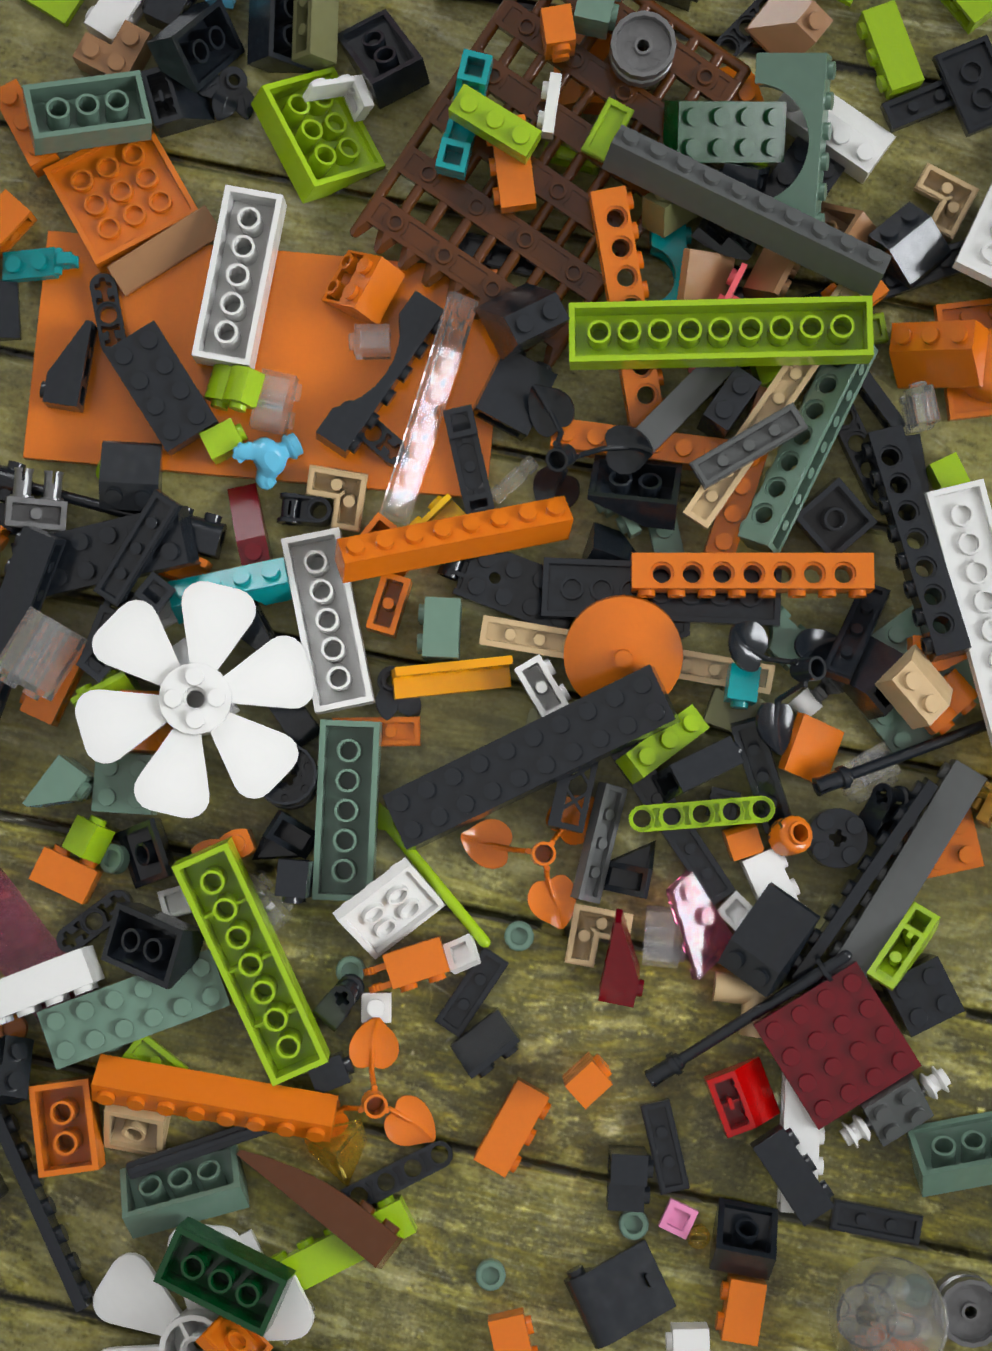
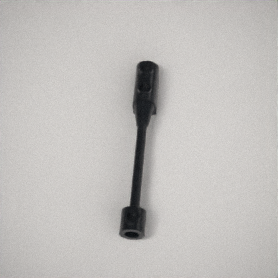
M10 460L7 466L0 465V502L5 503L6 496L13 494L14 467L23 468L22 480L24 481L26 465ZM32 481L31 494L43 497L44 485ZM61 490V499L67 501L68 504L117 517L141 513V511L99 509L98 499ZM188 507L198 554L219 560L227 525L221 523L222 517L216 514L205 512L204 518L193 516L194 509Z

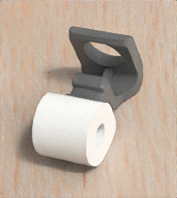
M824 676L819 685L813 690L808 687L805 688L788 704L796 714L800 712L812 716L823 707L822 701L829 695L844 693V691L835 680Z

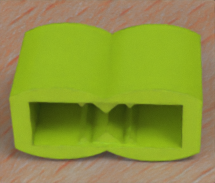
M214 364L204 398L211 401L210 406L213 408L227 411L229 407L232 410L245 413L246 409L256 408L265 374L246 366Z

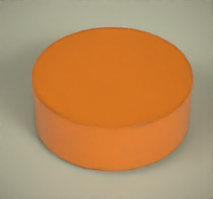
M16 1013L13 1014V1021L0 1026V1037L11 1035L25 1038L28 1033L26 1019L24 1017L18 1018Z

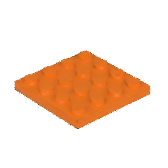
M153 129L151 140L81 149L43 169L98 269L130 253L198 209Z

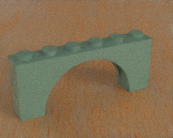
M757 53L755 84L760 87L773 88L789 95L802 111L809 135L808 153L802 170L786 190L773 198L819 221L825 222V214L821 213V204L827 197V183H823L824 171H828L829 153H825L826 140L830 141L832 134L831 122H828V110H832L834 105V93L830 92L831 80H834L836 77V61H832V56L828 53Z

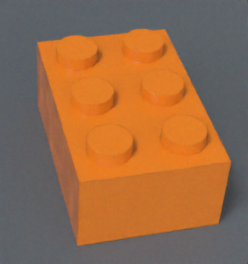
M94 1075L36 1082L29 1086L38 1178L95 1171L106 1165L99 1103L92 1101L91 1083Z

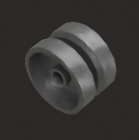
M645 10L630 13L619 21L613 30L609 59L612 70L621 81L627 85L642 88L655 85L666 76L672 66L677 45L675 32L669 22L659 14ZM638 47H644V51H640Z
M957 1271L948 1273L937 1282L931 1293L930 1309L933 1319L947 1337L960 1346L977 1348L988 1345L992 1342V1286L973 1272Z

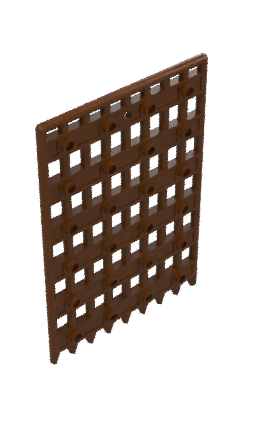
M503 0L470 49L487 54L484 52V49L498 29L513 38L499 60L497 61L493 58V68L486 97L488 98L491 94L504 103L503 107L512 113L516 111L520 115L525 114L528 123L537 127L539 110L545 111L546 99H541L542 91L532 85L546 62L561 71L560 94L570 79L585 87V90L571 110L558 102L553 140H550L538 159L531 155L535 195L544 201L543 205L531 223L527 224L515 216L516 212L501 214L500 205L494 206V201L490 198L493 195L492 188L498 187L496 176L490 177L481 192L467 183V180L481 159L489 164L488 158H494L493 147H487L486 140L477 135L465 180L437 174L435 164L438 151L432 159L418 150L432 127H435L442 133L445 132L449 119L448 109L453 102L451 99L455 92L458 67L351 227L350 235L357 238L372 227L377 229L378 232L374 245L376 254L384 253L396 243L402 246L398 262L400 270L405 271L418 261H424L426 266L422 283L425 287L432 286L444 276L448 277L450 283L446 296L447 301L455 303L469 292L473 294L474 300L470 315L475 320L480 319L475 310L476 307L517 288L506 279L521 257L535 266L525 284L529 283L537 286L543 276L547 274L560 283L554 292L557 293L561 302L569 290L584 299L583 302H597L604 292L602 274L587 265L597 250L588 194L591 191L603 189L610 177L626 185V191H631L632 196L636 193L643 197L649 191L602 169L603 163L581 152V148L593 125L582 119L581 115L595 95L605 102L608 97H611L635 110L631 118L634 122L630 129L640 133L645 128L658 137L657 142L663 144L664 102H662V99L676 79L690 88L684 100L697 101L701 95L708 101H732L751 73L749 65L655 1L632 0L640 6L638 11L645 10L659 14L669 22L673 30L689 39L685 45L676 40L677 45L672 66L651 94L643 88L630 86L621 81L611 68L609 54L602 61L589 52L598 39L585 35L580 44L576 43L574 56H570V59L567 61L554 63L552 59L545 60L540 31L541 8L548 7L552 0H538L531 12L517 3V0ZM561 0L566 4L571 3L572 15L574 17L577 0ZM623 0L621 2H614V4L619 5L615 27L621 19L635 12L622 3ZM522 45L537 55L523 77L508 68ZM698 46L713 56L710 61L695 53ZM638 47L640 51H644V47ZM722 63L737 72L734 78L719 69ZM564 144L577 154L561 176L548 167V164L560 146ZM586 160L601 169L587 192L572 183ZM401 175L415 184V186L399 208L385 197ZM426 192L439 202L423 224L409 214L423 193ZM448 208L462 216L463 219L449 240H446L434 232V229ZM553 209L568 218L554 241L539 232ZM610 211L607 214V222L612 227H619L622 223V217L619 212ZM642 214L637 220L639 238L645 231V228L642 227ZM472 225H475L487 233V236L473 257L459 249L458 246ZM579 225L591 233L592 236L579 256L576 257L563 247ZM620 240L614 241L612 248L617 251L615 255L618 257L625 256L627 253L626 244ZM498 241L512 251L498 272L495 273L482 263ZM568 322L553 337L543 341L547 345L543 362L551 368L569 344ZM534 345V346H532V347H530V348L524 350V352H528L530 349H532V348L535 347L536 345Z

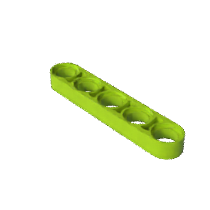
M761 795L636 806L631 810L629 823L638 832L764 823L774 816L775 805L770 798ZM760 800L766 801L770 806L769 814L763 818H759L753 813V805ZM728 803L737 804L740 808L738 818L734 820L726 819L723 815L724 806ZM699 805H705L710 810V817L706 822H698L693 817V810ZM667 808L678 809L681 815L678 823L669 825L664 821L663 813ZM639 810H645L650 814L651 821L646 827H639L633 821L634 814Z

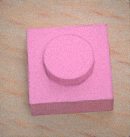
M670 1197L658 1226L686 1240L699 1212Z

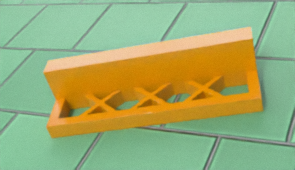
M512 655L394 667L391 670L394 700L510 688L512 685L509 666L513 664Z

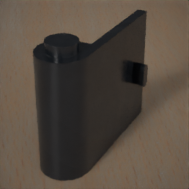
M645 1239L593 1268H584L583 1265L573 1267L566 1272L568 1277L564 1279V1283L595 1349H600L616 1342L676 1307Z

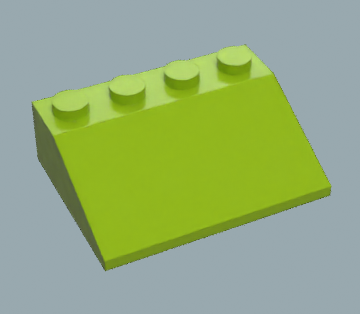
M334 66L262 85L251 102V106L303 204L327 197L384 169L386 166L363 121L354 122L344 96L304 102L302 96L310 82L317 78H325L327 80L339 77Z

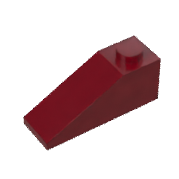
M256 483L227 489L241 566L272 560L273 555Z
M616 908L599 985L598 1001L633 1008L635 998L642 996L644 980L639 979L640 966L623 910Z

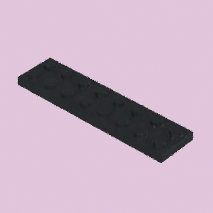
M544 557L541 618L575 619L586 607L600 599L615 595L637 596V593H631V561ZM663 569L656 570L653 573V577L657 582L664 583L670 579L668 572ZM689 569L683 573V577L687 582L695 583L700 579L699 574L695 570ZM719 569L713 573L716 581L720 583L729 581V574L725 570ZM749 569L744 571L746 581L750 583L759 581V575L755 570ZM782 569L774 571V577L780 583ZM655 593L654 598H644L663 609L674 623L733 625L743 621H754L762 627L780 626L781 593H776L774 598H758V593H746L744 598H728V593H715L716 597L698 598L697 593H685L684 598H668L667 593Z

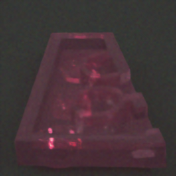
M685 871L666 889L675 923L680 926L684 942L681 944L684 954L689 956L692 967L689 969L692 980H699L719 961L733 935L693 872Z

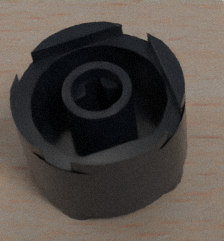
M842 808L825 809L815 814L808 821L813 839L806 851L817 864L829 868H845L860 860L867 847L868 835L863 820L856 814ZM837 831V835L841 836V841L836 842L834 846V841L829 840V835L835 834Z

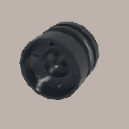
M298 745V759L290 771L292 775H296L293 778L294 783L292 785H288L287 782L282 783L286 779L284 777L264 796L269 803L279 809L295 810L303 808L313 801L317 794L318 766L308 751Z

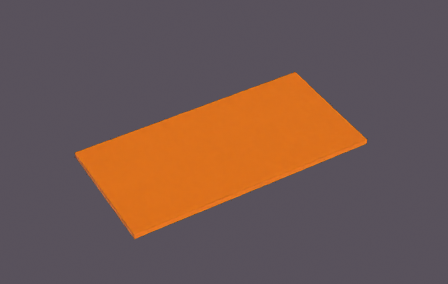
M48 231L46 248H61L63 252H72L73 255L79 256V268L63 270L59 279L42 280L23 458L26 460L97 466L101 459L103 441L162 444L102 351L98 330L83 413L48 408L42 402L40 386L42 381H46L47 372L86 320L92 321L97 327L90 291V281L95 275L100 273L111 275L107 267L115 262L113 261L98 269L78 233ZM209 244L128 296L124 295L116 282L126 337L154 320L203 398L213 366L197 364L191 354L213 245ZM278 251L255 370L265 374L256 408L246 409L245 413L232 410L229 407L227 411L211 407V401L204 398L218 422L221 423L231 418L235 425L240 423L248 437L247 440L243 441L244 443L247 441L253 442L260 437H267L275 442H281L284 434L287 436L294 433L297 436L304 453L298 456L296 460L287 459L285 469L276 477L277 482L307 484L309 466L312 464L369 474L366 490L445 496L448 493L451 497L462 498L443 410L472 404L473 408L499 357L481 319L475 320L470 315L474 295L469 292L455 303H449L446 299L450 283L448 277L444 276L432 286L425 287L422 279L426 263H415L403 271L398 267L399 261L387 260L403 272L405 276L379 325L359 321L321 300L326 292L328 283L333 279L343 256ZM490 269L495 273L498 272L497 269ZM105 281L100 282V287L96 288V290L101 291L103 301L105 302L109 301L107 289L111 288L112 285L109 286ZM417 291L445 310L443 320L446 323L437 337L432 334L427 342L430 346L422 359L416 358L410 367L413 368V371L405 383L399 381L394 389L397 393L389 406L383 404L377 413L380 415L379 421L407 445L408 459L402 466L391 467L363 443L355 454L350 452L344 458L317 440L316 431L332 408L340 406L345 401L356 400L375 387L386 374L394 360L399 345V313L414 292ZM105 309L101 313V320L105 323H112L117 318V312L113 309ZM120 326L113 330L103 329V333L109 331L111 341L106 346L111 347L119 342L115 337L114 330H120ZM474 416L489 480L493 425ZM376 426L372 430L367 429L365 431L366 439L372 442L379 440L382 435V431ZM387 436L383 445L390 452L389 458L397 457L400 459L402 457L400 454L401 447L392 448L387 442L391 438ZM201 438L172 456L162 445V472L256 480L257 468L252 460H244L242 463H238L237 459L231 457L216 465ZM381 445V446L378 447L377 449H379V450L381 451L383 445Z

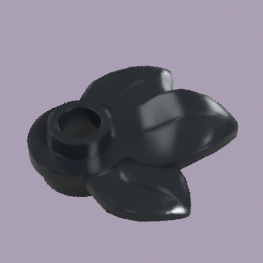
M229 66L225 68L220 75L214 77L199 90V95L212 98V111L217 121L228 118L235 111L242 118L249 120L254 111L251 106L254 96L247 88V76L238 67ZM235 76L238 79V85H232L229 82V77Z
M388 666L382 669L377 678L380 691L375 699L376 707L381 717L389 720L396 711L406 716L418 717L421 713L420 697L394 700L393 686L388 685L386 679L391 676V670L396 666Z

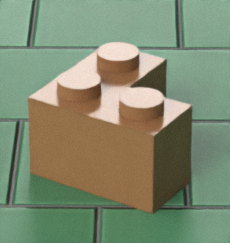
M125 20L112 44L85 32L72 57L79 70L91 76L140 70L141 72L152 55L147 42L153 37L150 32Z

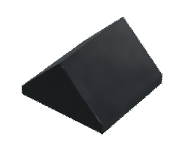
M161 818L148 819L117 833L120 844L129 852L130 861L128 869L135 889L175 876L171 868L175 863V859Z

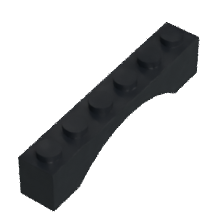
M414 292L399 313V345L388 371L376 386L362 397L348 404L332 408L316 431L317 440L344 458L350 452L356 453L364 440L361 438V435L366 428L372 430L380 418V415L377 414L383 404L389 406L397 393L394 389L399 381L405 383L413 371V368L410 367L416 358L421 360L430 346L427 342L432 334L437 337L446 323L443 320L445 313L443 308L419 292Z

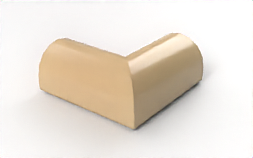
M927 163L913 191L938 203L932 219L945 241L951 242L979 189Z
M310 464L306 494L334 499L330 528L339 527L341 530L360 532L369 474Z
M575 903L564 963L594 968L599 938L610 939L616 911ZM623 912L629 933H631L634 914Z
M715 971L712 1001L741 1004V1015L768 998L735 974ZM771 1011L740 1029L738 1034L761 1038L753 1024L770 1014Z

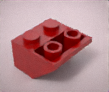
M759 1056L703 1076L723 1132L727 1138L755 1129L780 1114Z

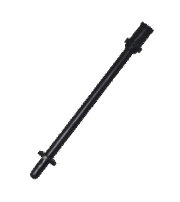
M983 719L850 769L840 765L833 772L812 778L813 789L817 796H822L839 788L848 789L855 779L987 731L985 721Z
M843 950L824 963L820 957H817L815 960L818 967L679 1054H673L672 1052L666 1054V1059L644 1071L648 1081L655 1088L675 1074L679 1076L684 1072L683 1069L686 1063L818 980L825 977L829 982L833 981L831 972L852 959V953L849 950Z

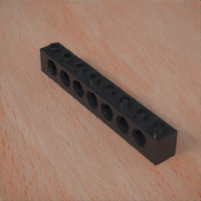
M900 424L868 432L861 444V452L864 460L869 461L871 467L869 472L872 487L878 490L880 497L878 498V508L881 515L886 516L888 526H886L887 537L890 543H894L897 552L895 554V563L897 569L903 572L905 578L903 582L904 593L907 599L911 598L914 607L912 610L913 622L916 627H920L923 638L920 639L924 655L929 656L931 663L964 655L972 646L903 425ZM881 457H890L894 461V465H886ZM890 484H898L902 488L903 493L892 491ZM906 511L910 514L911 520L905 521L901 519L898 512ZM913 538L917 540L920 548L914 549L910 547L907 539ZM916 566L926 568L928 576H920L916 572ZM924 594L933 595L937 600V605L927 603ZM933 622L942 623L945 626L946 633H938L933 627Z

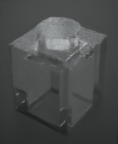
M354 324V333H349V351H354L356 360L391 359L390 324Z

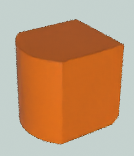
M755 823L740 824L722 830V836L731 861L734 862L763 852L764 846Z

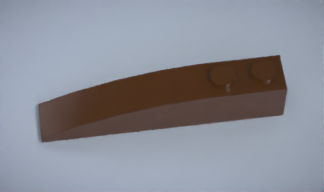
M239 1150L236 1154L375 1268L382 1269L402 1242L403 1238L397 1234L400 1228L387 1218L382 1222L373 1215L376 1209L364 1199L357 1202L333 1185L303 1170L272 1158L244 1150Z

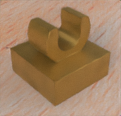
M989 792L985 801L976 797L970 808L978 813L976 817L977 822L990 829L992 825V793Z

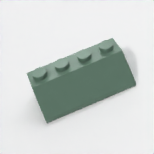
M992 1111L924 1123L907 1132L914 1174L922 1197L992 1185Z
M236 1144L136 1179L129 1178L126 1168L120 1169L122 1219L132 1238L175 1228L188 1216L201 1221L249 1208L247 1180L242 1160L236 1155L239 1151L238 1145Z

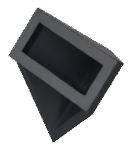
M593 522L582 559L631 561V554L637 552L620 531Z
M278 810L262 835L252 860L303 858L306 860L314 847L315 830L284 810Z
M656 840L610 860L603 890L647 899L653 872Z

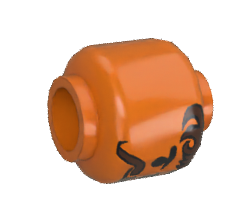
M790 815L780 818L772 823L768 831L770 847L781 856H793L806 851L813 839L809 823L800 816Z

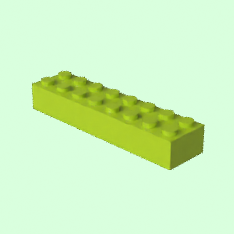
M232 837L177 860L171 868L272 1086L327 1063L331 1052Z

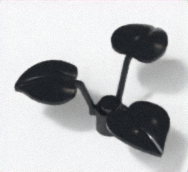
M538 384L531 386L528 406L532 425L544 437H550L558 432L556 440L552 443L554 448L548 451L546 455L547 466L541 468L534 477L533 492L536 501L565 496L569 508L572 507L579 498L580 484L575 477L567 475V468L582 457L607 451L606 461L611 469L619 474H631L641 469L653 455V447L649 439L640 430L630 425H617L607 430L605 434L607 446H600L576 453L571 445L561 443L564 435L562 427L570 425L575 416L572 399L565 392L557 388Z
M743 621L733 624L729 632L728 646L734 663L746 672L757 671L761 660L764 662L790 665L791 677L799 682L776 697L774 704L771 702L762 704L756 715V730L762 741L774 753L783 755L791 739L794 714L789 704H781V702L799 689L808 687V681L824 678L826 674L825 661L837 636L821 629H805L796 636L794 641V650L799 658L769 657L764 655L768 648V637L764 628L757 622Z

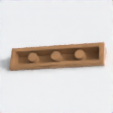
M204 205L115 261L107 269L124 295L128 296L213 242L217 223Z

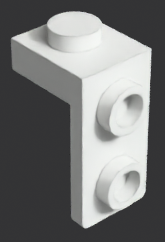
M344 74L327 80L325 78H317L310 82L302 96L304 102L344 96L354 122L365 120L374 107L373 95L368 90L362 74L354 76Z

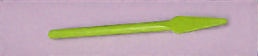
M379 802L378 829L385 830L477 943L483 948L489 947L491 943L489 937L418 851L406 850L389 810Z

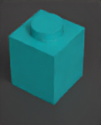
M731 663L727 669L723 702L730 703L731 708L747 710L748 706L756 704L761 667L755 672H746L735 663Z

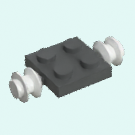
M931 1066L932 1074L929 1076L920 1073L919 1082L921 1085L918 1084L914 1075L909 1073L861 1103L860 1106L866 1116L864 1121L861 1117L853 1114V1122L847 1125L841 1122L843 1129L839 1130L847 1145L851 1146L854 1144L858 1149V1141L862 1138L870 1141V1130L873 1129L877 1139L884 1147L933 1117L934 1114L925 1097L928 1095L937 1100V1092L941 1089L947 1093L950 1092L947 1086L951 1084V1081L942 1068L936 1070L934 1066Z

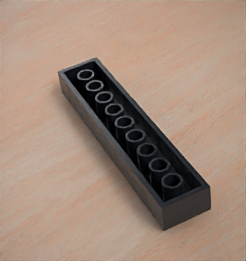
M649 664L382 797L406 850H417L681 721L655 667Z

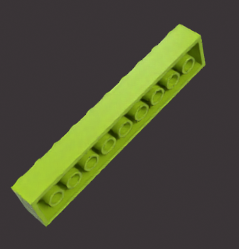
M872 295L568 303L570 318V370L869 364L874 356Z

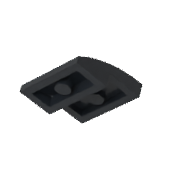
M705 218L699 222L691 235L706 247L725 256L740 260H748L757 245L732 231L727 232L723 227Z

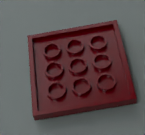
M856 961L832 974L833 981L829 982L827 979H824L753 1024L818 1130L922 1066Z

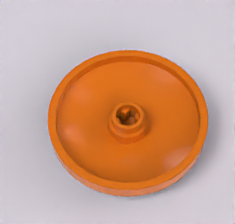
M631 595L610 596L586 607L571 624L564 644V666L572 687L581 698L649 664L655 667L667 694H669L675 686L682 669L683 647L681 637L669 615L653 602Z

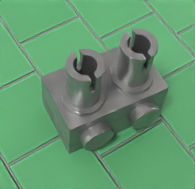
M14 467L13 494L6 496L4 526L16 528L31 526L47 531H65L68 502L61 499L64 472H55L53 484V471L44 470L43 497L36 499L34 496H31L34 469H25L23 481V468Z

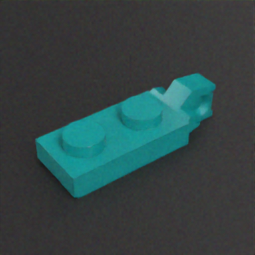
M55 247L3 252L2 281L20 283L59 279L63 270L79 268V256L73 255L72 252H63V249Z

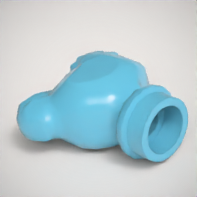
M294 433L287 436L284 434L281 442H275L267 437H260L253 442H239L232 449V458L237 459L238 463H242L244 460H252L257 468L256 483L258 487L269 490L276 484V477L285 469L287 459L296 460L298 456L304 453L301 443Z

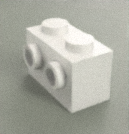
M539 654L514 669L516 676L541 717L569 704L567 701L571 699V696L563 683L559 686L557 685L552 676L556 674V671L548 658L543 660Z

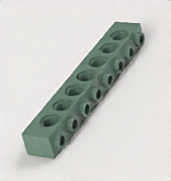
M875 345L874 356L869 364H846L841 367L843 364L820 365L817 368L815 379L810 389L804 394L802 405L799 409V413L807 424L808 429L778 447L777 456L772 466L766 471L765 481L759 493L754 496L752 507L746 519L740 524L737 536L747 548L762 553L781 552L878 353ZM784 491L782 495L777 497L780 492ZM771 517L768 522L764 523L767 518Z

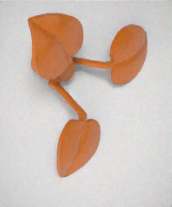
M591 796L583 834L563 829H551L556 833L550 842H539L531 849L509 846L512 842L510 828L500 820L486 819L461 833L460 840L462 846L474 862L489 869L503 867L507 863L508 852L529 854L534 864L543 866L545 881H537L530 887L527 895L528 906L537 918L558 929H563L572 918L576 898L571 897L573 882L566 875H556L550 878L549 865L556 858L554 845L560 836L569 845L584 843L595 798ZM570 797L566 798L565 804L572 801ZM584 798L578 801V804L580 805L581 809L583 807ZM574 804L563 811L561 822L578 826L581 814ZM552 806L550 807L546 815L547 826Z
M374 1017L364 1022L356 1030L350 1041L349 1056L353 1065L357 1068L369 1067L371 1090L364 1093L360 1106L343 1105L340 1107L338 1099L331 1140L343 1135L349 1127V1119L344 1111H358L359 1113L365 1111L366 1115L373 1119L381 1118L385 1113L390 1112L384 1120V1130L389 1140L397 1145L413 1146L422 1143H432L436 1139L435 1123L430 1110L421 1099L412 1095H403L398 1098L393 1108L388 1106L383 1093L378 1090L375 1067L378 1069L388 1068L395 1062L399 1054V1043L395 1034L380 1017Z

